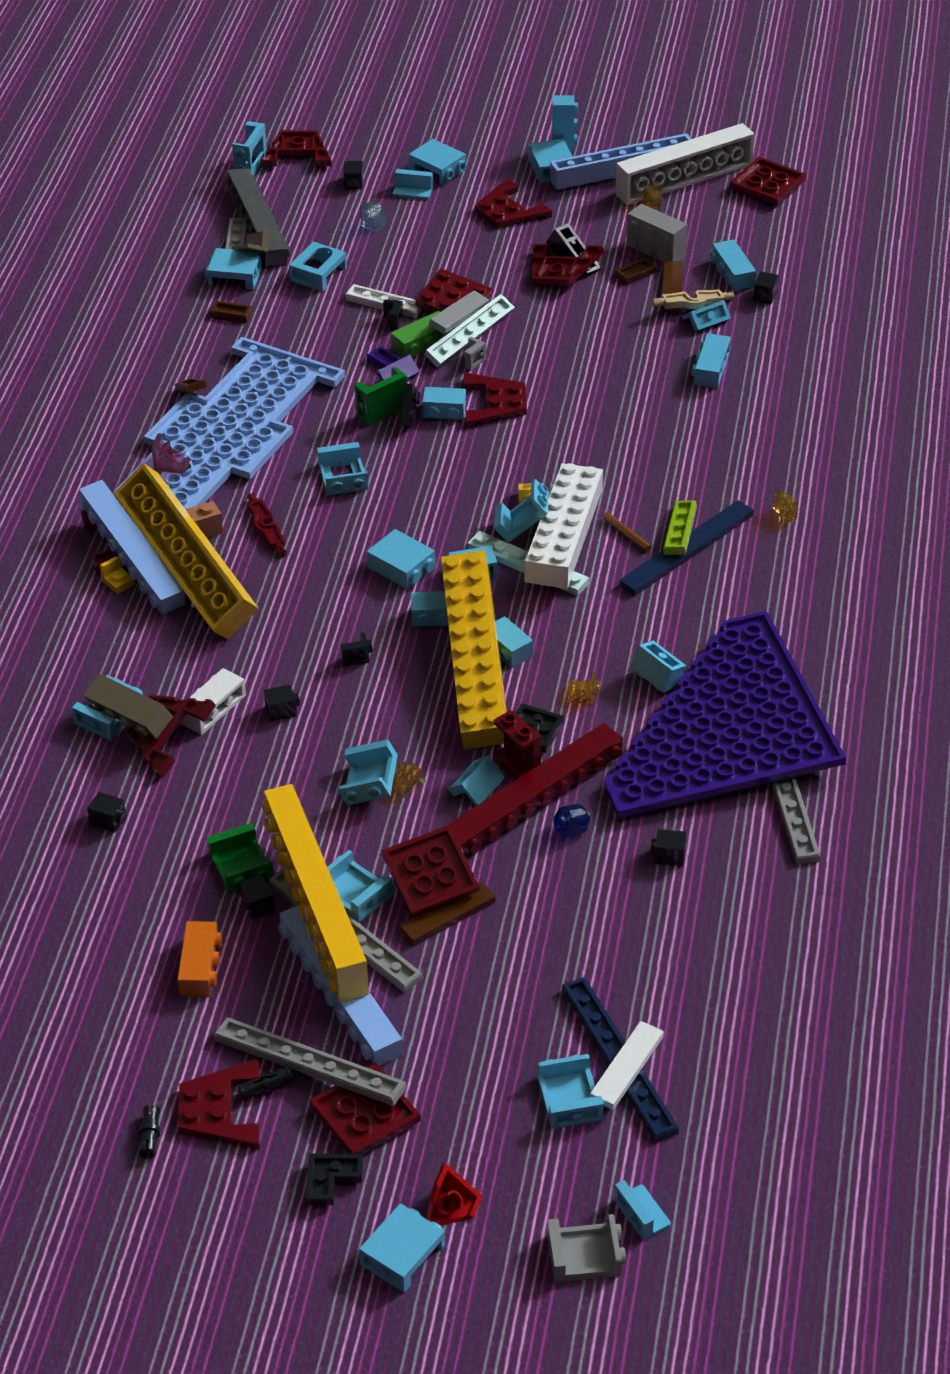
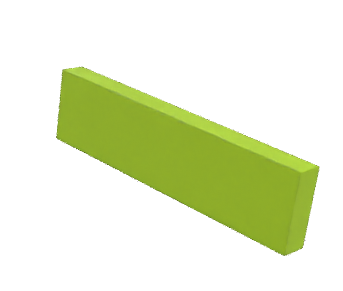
M695 500L675 501L663 548L664 555L686 554L697 509Z

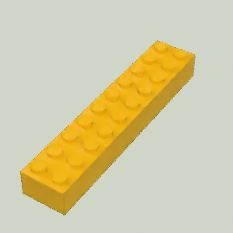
M143 463L114 492V495L211 629L224 638L229 639L259 608L159 473Z
M481 550L441 557L460 732L464 750L504 744V733L494 725V719L506 713L507 710L486 552Z
M293 784L265 790V801L261 802L263 813L266 816L263 819L266 833H271L270 842L273 850H278L277 859L280 867H285L284 877L286 883L292 885L291 894L294 902L298 901L300 904L298 905L301 920L306 919L305 928L308 937H313L314 939L312 943L315 955L321 956V969L324 975L328 974L329 976L328 986L331 994L336 993L339 1003L369 995L367 960Z

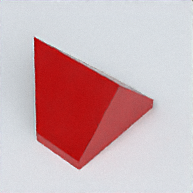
M444 1163L432 1187L426 1219L430 1222H436L440 1226L472 1219L483 1196L447 1163Z

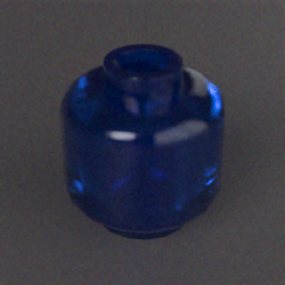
M580 804L562 806L557 810L553 818L556 831L564 837L585 833L590 823L589 812Z

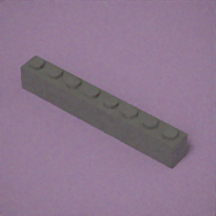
M249 168L227 170L226 186L241 217L246 222L249 234L261 231L270 232L268 252L261 253V260L264 266L287 265V259L290 257V247L286 245L285 237L281 235L280 227L275 223V217L271 214L270 207L265 202V196L261 194L260 186L256 184L255 176L251 174Z

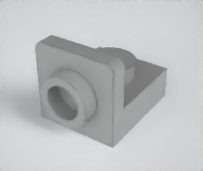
M474 337L468 338V349L464 351L466 369L473 370L486 360L485 342Z

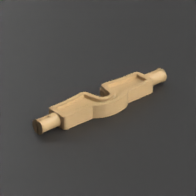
M697 290L694 293V298H691L686 292L663 294L662 298H652L651 306H664L665 309L682 307L699 309L722 300H733L734 293L733 291L722 293L720 290Z

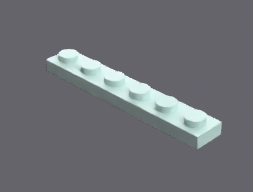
M500 294L429 347L424 355L439 368L468 346V338L474 337L477 339L510 314L515 307Z
M481 531L468 542V549L492 546L497 562L525 573V560L528 551ZM574 571L568 589H560L578 596L589 585V577Z

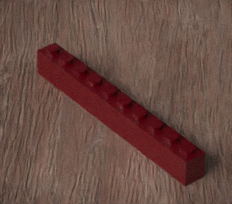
M602 723L449 823L448 825H450L465 857L478 852L481 847L490 841L496 840L499 835L508 829L514 828L516 824L532 816L534 812L543 806H547L552 800L561 794H565L570 788L583 782L588 776L601 770L612 760L619 758L622 754L623 737L605 723Z

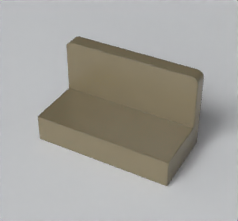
M261 231L247 234L246 244L232 246V250L268 252L270 232Z

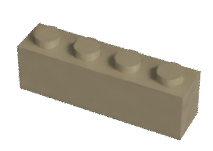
M100 673L83 694L89 703L87 705L90 708L99 712L102 711L105 715L118 719L122 725L129 729L134 727L144 737L150 735L157 739L173 718L163 704Z

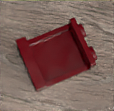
M512 710L494 719V725L504 733V747L493 753L494 762L515 780L541 764V735Z

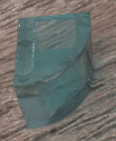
M372 199L360 207L362 227L375 233L387 226L386 214L376 200Z

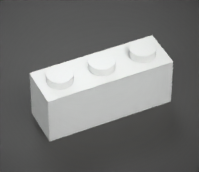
M222 668L190 697L195 698L197 701L212 700L216 706L203 722L186 714L180 724L203 735L246 696L244 679Z

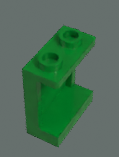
M397 367L391 368V377L370 387H367L362 381L354 384L356 417L367 427L402 411L404 383H407L408 379L406 374Z
M252 823L206 837L208 855L228 894L240 890L239 882L259 875H263L265 880L268 881V879L274 876L273 863L270 859H266L256 839V830Z

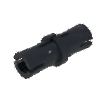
M286 1066L268 1074L264 1072L259 1074L260 1077L238 1084V1089L244 1101L264 1092L268 1094L274 1088L293 1082L289 1067Z
M149 1105L143 1108V1123L139 1127V1135L141 1137L139 1155L145 1159H148V1151H150V1159L156 1156L157 1138L160 1136V1127L158 1126L160 1108L156 1105H151V1113H149Z

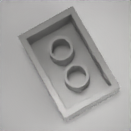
M640 204L628 213L626 246L662 262L680 261L686 256L688 224L644 204Z

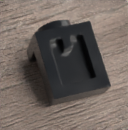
M384 299V317L390 322V330H398L404 318L403 301Z
M365 632L360 633V641L340 644L343 667L370 663L369 653H373L371 640H367Z

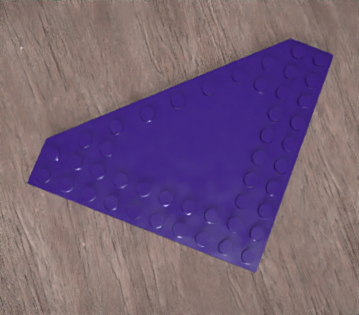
M764 611L725 620L720 625L719 632L711 637L706 644V649L702 654L699 653L691 664V669L688 673H684L678 681L673 693L670 692L662 702L661 709L658 713L655 712L647 722V727L643 733L640 732L627 754L624 753L616 763V768L612 774H608L604 779V787L619 819L846 765V756L768 612Z

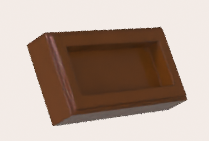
M643 258L615 270L614 276L623 284L628 285L656 273L657 267L648 259Z
M215 301L209 311V315L211 318L247 323L253 313V306Z
M190 378L174 384L176 391L191 393L207 388L205 380Z

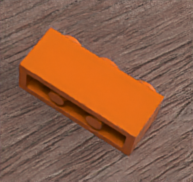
M186 922L178 974L180 996L210 997L212 987H216L217 972L214 971V968L219 967L220 961L217 947H222V932H218L217 922Z

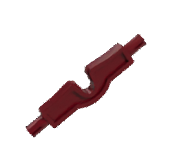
M252 492V495L249 493L247 499L249 500V510L254 518L256 533L265 538L270 550H276L280 558H282V555L285 557L287 555V551L284 548L285 539L281 534L279 525L272 523L273 514L262 499L258 500L255 493Z

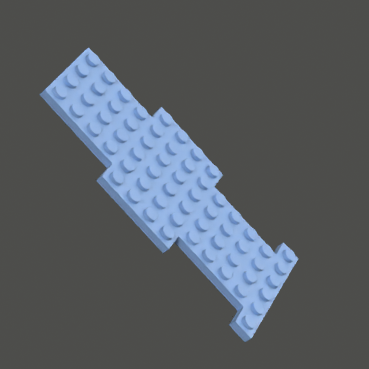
M241 337L231 347V352L243 359L206 397L193 392L186 393L144 436V443L156 448L115 491L144 463L159 473L185 509L204 504L232 473L251 479L293 434V426L282 423V419L317 382L336 387L345 377V370Z

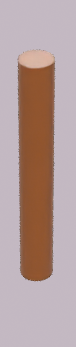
M609 512L604 514L603 519L637 546L645 552L651 550L652 546L621 521Z

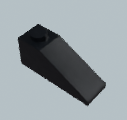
M569 223L555 228L546 241L555 256L581 257L586 248ZM595 261L583 274H591L600 270L601 267Z

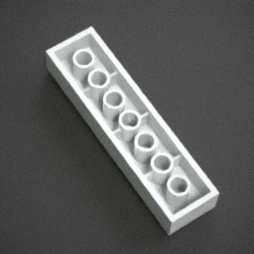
M741 123L616 163L615 194L626 205H630L745 168L753 162L755 134Z
M571 463L561 464L548 498V514L540 520L525 560L524 582L568 589L602 492L603 469L592 466H578Z

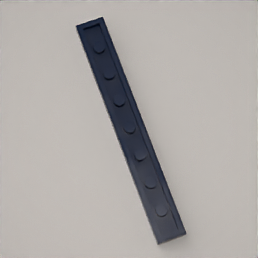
M737 500L691 531L686 554L664 555L663 550L619 579V585L633 595H637L754 515V510Z
M585 977L563 984V994L609 1067L626 1043ZM641 1069L625 1092V1095L656 1143L679 1134V1127L647 1075Z

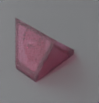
M159 432L151 447L154 470L185 473L191 458L188 456L184 458L180 455L181 450H174L170 445V441L164 443L161 439L162 434Z

